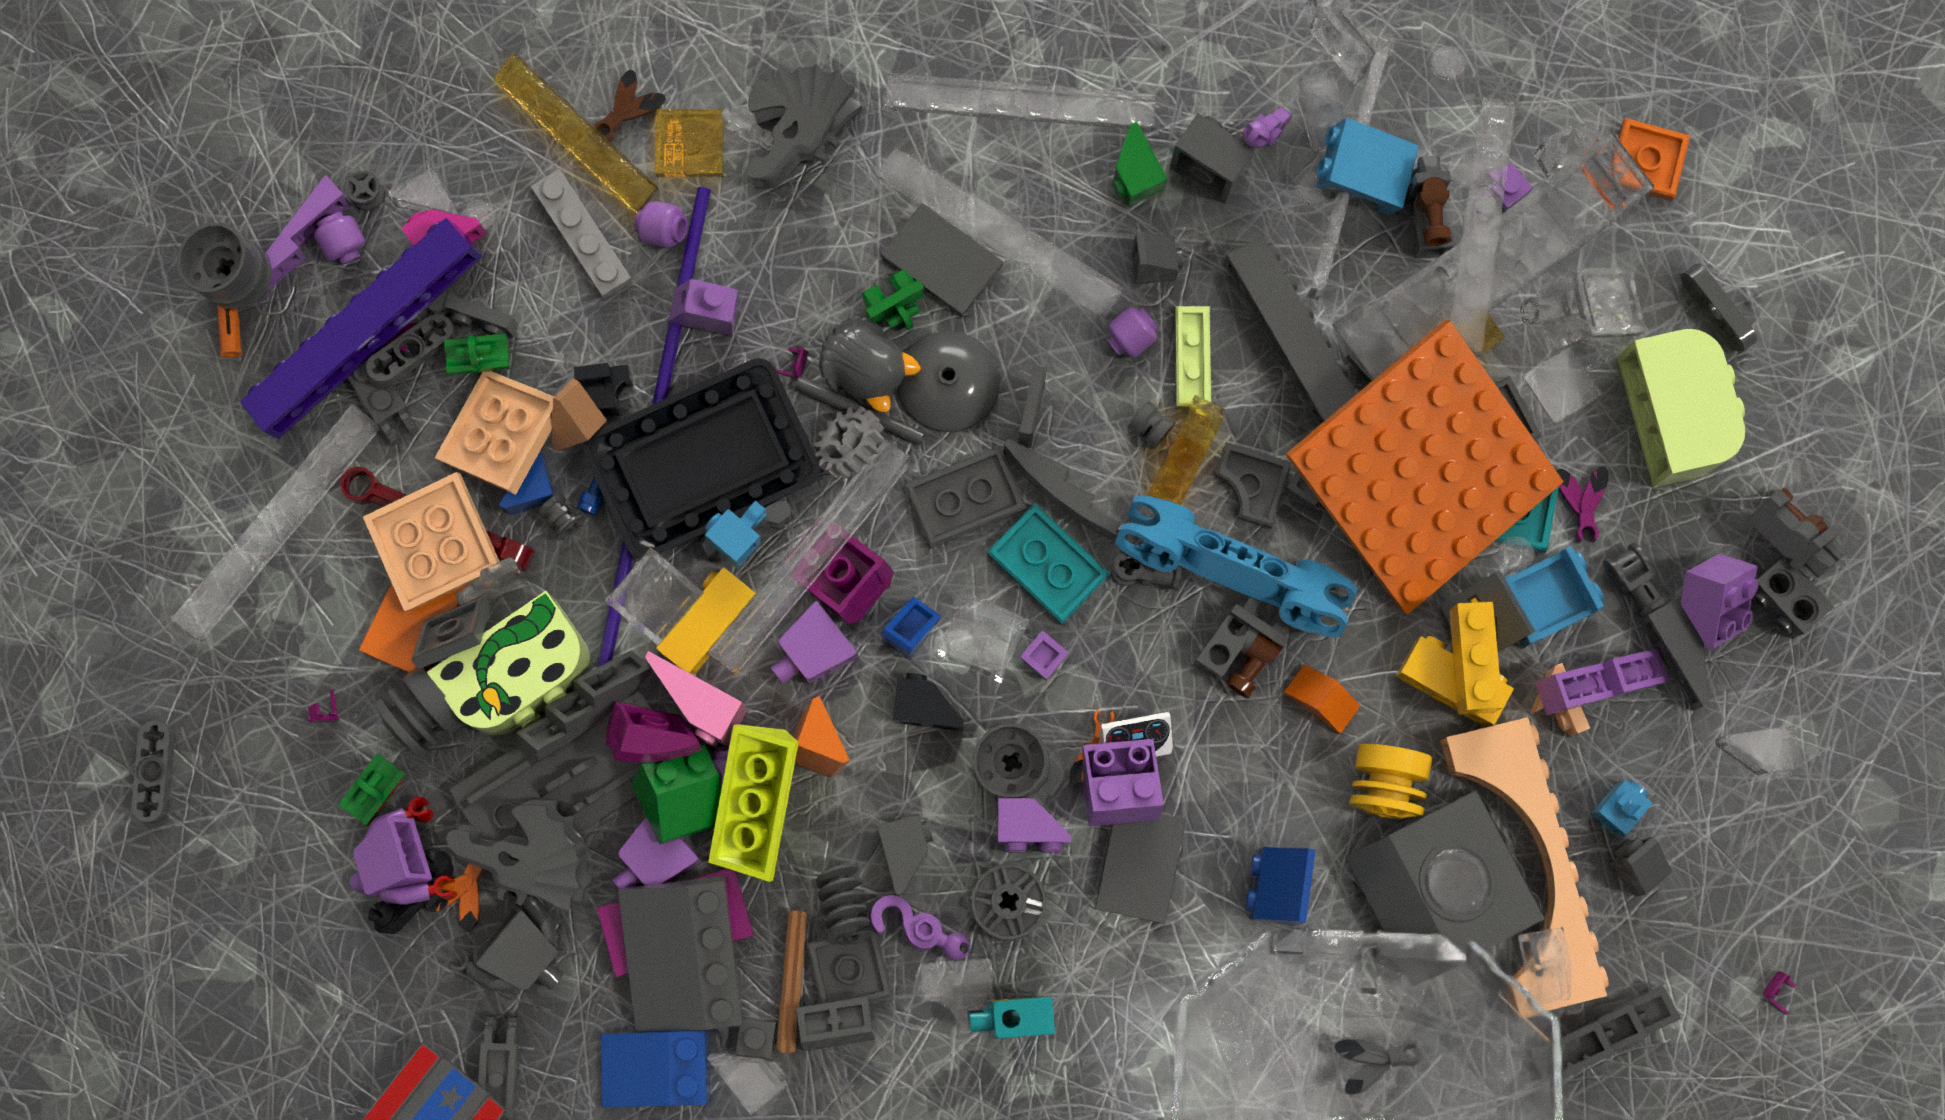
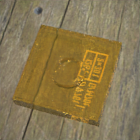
M656 109L655 176L723 177V109Z

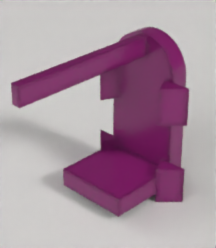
M789 347L788 351L799 355L797 362L794 361L792 368L795 369L794 373L778 369L776 371L779 374L800 378L803 374L809 352L801 347L797 349Z
M330 690L333 712H329V716H323L324 714L320 712L319 703L308 706L309 716L307 720H309V723H329L339 720L334 690Z
M1778 971L1764 989L1763 996L1787 1015L1789 1012L1772 997L1779 995L1781 992L1779 988L1783 983L1793 988L1796 987V984L1790 980V976Z

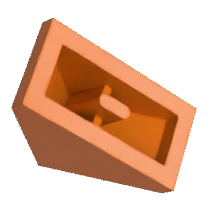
M1305 664L1283 692L1339 735L1361 707L1337 680Z

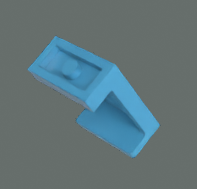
M1347 117L1334 126L1332 125L1325 137V145H1327L1325 157L1320 160L1316 170V176L1319 177L1317 188L1324 190L1328 187H1334L1378 204L1376 211L1387 216L1402 209L1419 145Z
M1572 546L1505 578L1535 630L1534 633L1519 641L1522 648L1538 642L1604 608L1602 603L1604 596L1601 589L1595 582L1592 583L1586 573L1587 564L1580 552H1575Z

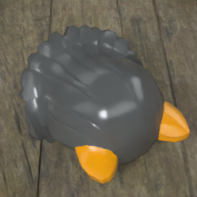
M855 316L851 319L848 318L846 321H842L840 325H835L833 332L827 335L826 341L822 344L821 360L819 361L821 376L826 379L827 385L831 388L832 392L839 393L840 390L845 389L853 396L867 399L874 409L887 413L891 407L890 397L898 389L905 376L919 373L921 367L912 356L901 352L893 341L883 338L884 331L877 323L870 321L866 317Z

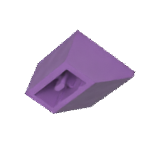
M1718 554L1686 571L1680 604L1706 647L1714 649L1747 630L1750 626L1753 616L1752 611H1750L1751 600L1758 589V579H1756L1758 566Z
M1153 739L1083 745L1084 798L1089 827L1159 820L1164 802Z
M998 798L997 846H1004L1005 853H1026L1027 847H1040V853H1061L1063 847H1068L1071 842V835L1035 799Z

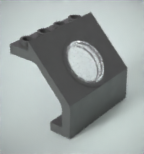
M1477 789L1345 856L1412 986L1469 960L1545 919L1541 900L1535 892H1531L1525 880V871L1518 860H1514L1508 848V839L1502 829L1497 828L1491 817V807L1488 801L1483 796H1480Z

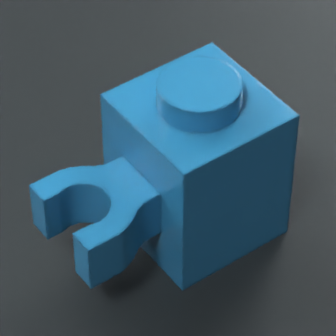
M755 501L741 518L737 517L729 509L723 515L717 513L705 527L707 530L705 534L706 542L739 569L761 544L760 535L753 529L767 516L765 513L766 509Z
M1623 780L1617 782L1590 815L1618 838L1626 836L1653 803L1646 798L1648 793L1642 786L1634 781L1628 782Z

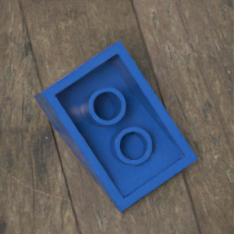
M1263 847L1259 849V855L1253 854L1250 875L1255 876L1254 890L1248 889L1245 902V911H1251L1250 920L1287 926L1306 923L1315 849Z
M709 1030L601 1034L602 1107L709 1104Z

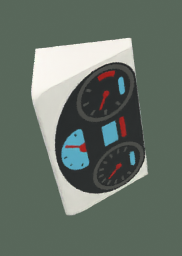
M1165 712L1102 724L1099 744L1153 739L1156 757L1171 754L1173 743L1170 714Z

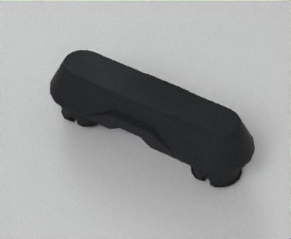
M435 848L425 850V857L432 876V880L427 882V884L433 885L440 876L451 877L454 867L449 854L445 851L437 852ZM380 901L374 904L376 909L370 908L368 919L375 923L374 928L377 932L396 934L427 901L406 905L386 904V902Z

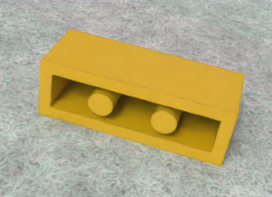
M724 567L719 573L713 571L702 584L704 591L696 600L693 597L690 598L679 612L682 615L674 627L669 624L657 638L659 645L656 649L677 667L695 676L759 599L753 590Z
M1493 602L1457 603L1449 610L1458 715L1494 713L1502 709L1503 705Z
M1427 636V638L1419 637L1412 645L1395 677L1458 712L1453 654L1445 650L1446 645L1442 641L1432 636ZM1500 674L1502 705L1504 708L1514 688L1507 685L1508 680ZM1503 708L1494 713L1464 714V716L1486 728L1495 725Z

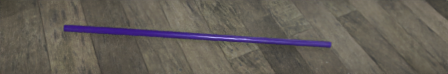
M705 187L697 188L677 287L693 278L711 190ZM669 322L652 405L668 397L683 325ZM624 540L596 668L611 661L615 650L634 559Z

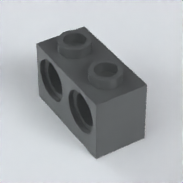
M1782 556L1756 577L1758 579V589L1752 601L1759 608L1766 609L1774 618V625L1781 633L1787 636L1790 635L1793 639L1806 633L1834 606L1800 569L1796 571L1789 564L1792 561L1790 558ZM1770 578L1776 579L1781 586L1780 594L1771 590L1769 586ZM1794 604L1803 608L1805 613L1804 620H1800L1794 615Z

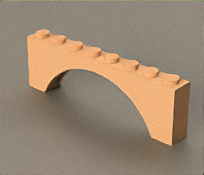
M1527 717L1449 736L1440 740L1449 775L1475 782L1490 790L1508 804L1531 833L1542 859L1547 888L1544 923L1530 956L1522 967L1507 981L1516 1017H1525L1607 996L1605 988L1609 986L1608 977L1605 969L1602 966L1599 967L1595 953L1599 951L1598 942L1594 932H1589L1585 919L1589 916L1588 907L1584 897H1579L1575 883L1579 881V876L1574 862H1569L1565 848L1569 847L1568 836L1563 827L1559 828L1556 814L1559 813V805L1555 794L1550 793L1546 779H1549V770L1546 761L1543 758L1540 759L1536 745H1539L1540 740L1536 726L1534 724L1530 725L1529 718Z

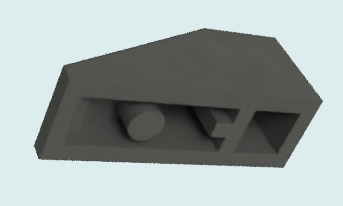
M1681 597L1641 618L1639 622L1655 648H1658L1662 660L1693 710L1709 704L1704 642L1680 604Z

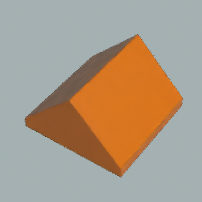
M820 696L813 698L800 714L793 733V737L799 742L795 764L832 777L850 759Z

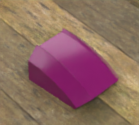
M835 524L822 534L798 562L791 578L850 625L863 620L865 613L882 593L890 588L894 571L884 559Z
M617 701L614 702L607 725L605 744L612 751L613 760L658 762L688 756L703 750L682 715Z

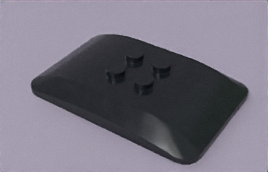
M761 358L750 360L600 428L588 441L583 443L584 455L628 550L633 556L643 560L658 556L705 535L707 532L705 529L706 525L717 513L723 515L729 509L737 517L741 518L755 501L761 506L766 507L812 485L820 475L819 461L775 367L771 362Z

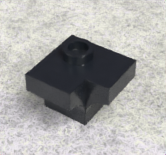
M609 363L574 367L575 380L580 382L603 416L620 415V395L627 388L634 386L629 366L610 367Z

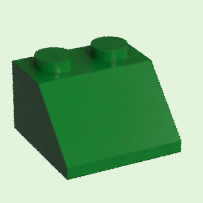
M705 745L701 746L703 750L688 756L667 761L644 763L640 766L631 782V786L660 845L715 827L721 795L720 777Z

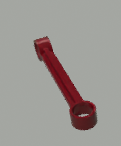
M364 467L350 468L343 474L340 482L343 494L359 505L373 502L384 507L407 496L379 483L378 478ZM359 475L369 476L371 480L370 490L361 497H353L349 490L351 481ZM486 530L498 559L526 571L535 551L513 539L502 537Z

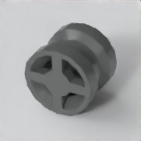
M360 170L348 177L345 190L347 196L358 209L372 211L382 205L385 199V191L373 173Z

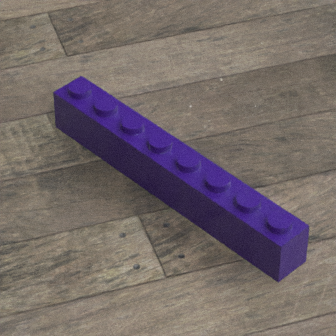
M445 218L441 222L435 223L429 228L427 235L417 244L411 245L404 250L398 261L391 267L382 270L369 287L356 293L341 312L329 317L322 329L314 336L306 338L294 354L288 359L279 362L266 379L253 385L249 389L248 395L240 403L263 432L278 439L281 438L477 263L483 255L463 231L449 219Z

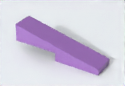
M326 175L266 251L272 267L271 283L266 292L307 259L299 248L314 236V232L319 228L317 222L334 213L343 212L351 205L343 193Z
M1657 648L1614 658L1600 664L1557 673L1539 680L1535 684L1548 716L1664 684L1670 680Z

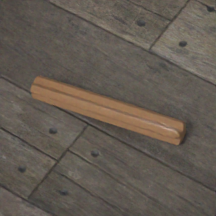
M792 910L788 913L776 1050L779 1053L792 1054L796 1051L798 1032L796 1008L800 1007L808 917L804 911Z

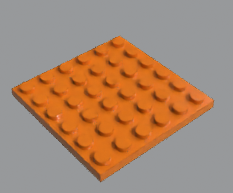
M1448 320L1440 323L1285 454L1401 612L1406 615L1412 612L1564 482L1455 326Z

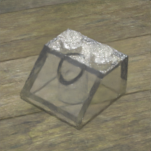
M967 591L938 647V655L1002 683L1030 620Z

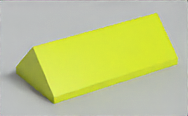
M740 724L733 725L708 863L768 882L773 881L799 744L786 730Z

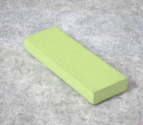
M1210 306L1175 307L1176 409L1211 408Z

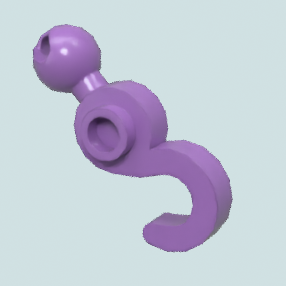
M1283 107L1277 109L1273 114L1269 113L1266 117L1260 114L1254 121L1249 122L1245 126L1243 140L1252 148H1261L1265 144L1270 147L1282 134V131L1288 125L1293 115Z
M884 896L877 900L871 909L870 925L878 935L882 934L885 929L881 916L882 912L892 908L900 913L905 937L910 946L916 950L926 951L939 946L943 948L946 957L954 961L966 958L970 952V942L966 936L961 933H951L949 935L942 933L939 920L931 914L922 913L913 917L911 906L900 896ZM960 947H966L967 953H962Z

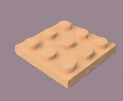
M492 371L482 372L437 452L435 459L444 465L516 495L552 430L553 398L555 396Z
M455 472L363 516L404 612H411L502 568L461 473Z

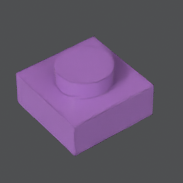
M1510 163L1483 186L1504 212L1528 195L1533 189L1513 163Z
M1042 630L1020 656V659L1047 681L1069 655V652Z

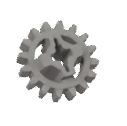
M862 406L857 411L853 407H849L846 415L839 411L834 421L828 420L826 422L828 429L818 433L822 440L814 444V447L818 450L815 455L819 461V466L834 478H838L841 474L845 478H849L852 470L859 474L862 465L865 463L870 465L872 463L869 457L880 452L876 445L884 441V437L879 434L884 430V427L870 410L867 411Z

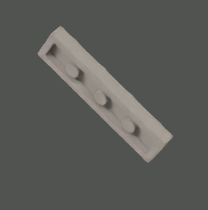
M560 169L531 186L533 192L603 299L633 282Z

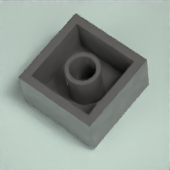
M1197 113L1176 143L1169 168L1226 204L1247 174L1255 149L1246 144L1243 136L1238 134L1233 136L1222 129L1223 126L1211 116L1204 117Z

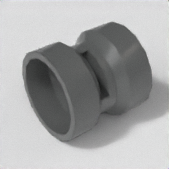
M1148 401L1132 419L1128 428L1135 434H1142L1146 437V443L1155 449L1168 435L1176 422L1169 416H1162L1158 413L1157 407Z

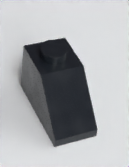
M906 673V678L898 677L893 723L963 732V719L934 682L927 681L926 675Z

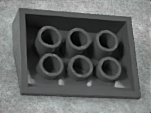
M726 875L618 889L636 1032L710 1030L742 1025L743 1010Z

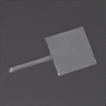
M1636 336L1587 367H1584L1572 347H1569L1522 377L1553 424H1556L1603 395L1589 373L1620 355L1634 340L1641 339V337Z

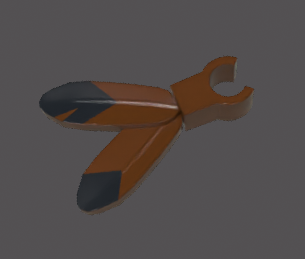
M633 70L625 72L619 81L613 112L611 111L604 120L594 125L593 131L595 135H599V131L603 128L610 129L609 134L604 136L606 144L614 140L615 133L624 124L623 121L650 114L658 110L666 101L665 95L661 93H649L634 99L638 81Z

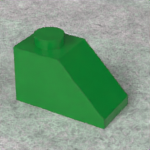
M1137 121L1130 124L1116 165L1114 180L1112 181L1116 195L1119 199L1125 198L1129 207L1164 191L1168 180Z

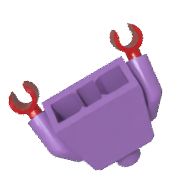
M414 797L410 801L408 809L403 810L401 807L377 817L371 822L363 841L354 849L353 853L358 872L351 876L350 884L356 892L380 897L382 901L401 905L427 901L433 895H438L445 900H452L458 895L455 891L442 893V888L446 883L455 882L454 879L448 876L438 877L433 885L427 884V882L432 880V876L414 821L415 817L417 821L425 823L434 816V812L428 808L418 812L422 807L429 804L425 798Z

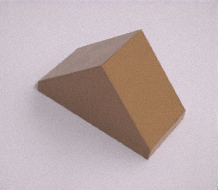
M572 379L553 398L552 449L556 451L588 441L607 421L580 382Z

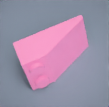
M648 651L645 656L646 660L689 723L696 729L694 735L714 748L719 743L728 746L731 740L733 725L740 724L748 711L744 704Z

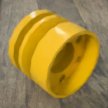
M1359 744L1354 768L1368 774L1369 780L1353 781L1351 787L1367 794L1351 795L1348 805L1382 818L1397 820L1422 818L1425 808L1409 803V800L1424 801L1427 794L1411 786L1412 782H1426L1429 780L1432 757L1422 752L1400 747Z

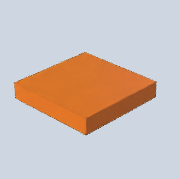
M1625 118L1621 124L1607 184L1672 201L1676 196L1690 135Z

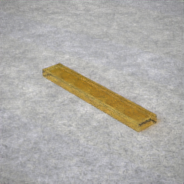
M511 54L493 80L634 214L642 210L659 190V187L518 54Z

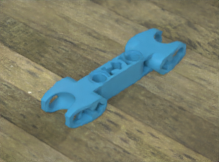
M1144 495L1134 497L1127 513L1134 523L1122 524L1115 541L1123 552L1158 571L1171 572L1178 566H1181L1201 577L1259 601L1280 608V618L1286 624L1304 632L1326 637H1341L1349 618L1340 608L1350 607L1358 590L1351 580L1316 561L1305 559L1298 561L1294 566L1276 556L1233 538L1195 525L1194 514L1186 507L1174 502ZM1137 507H1149L1154 512V518L1141 514ZM1125 535L1137 536L1144 540V542L1140 545L1131 544L1126 540ZM1332 587H1342L1348 592V595L1340 597L1330 592L1329 589ZM1320 616L1332 617L1339 624L1328 626L1321 621Z

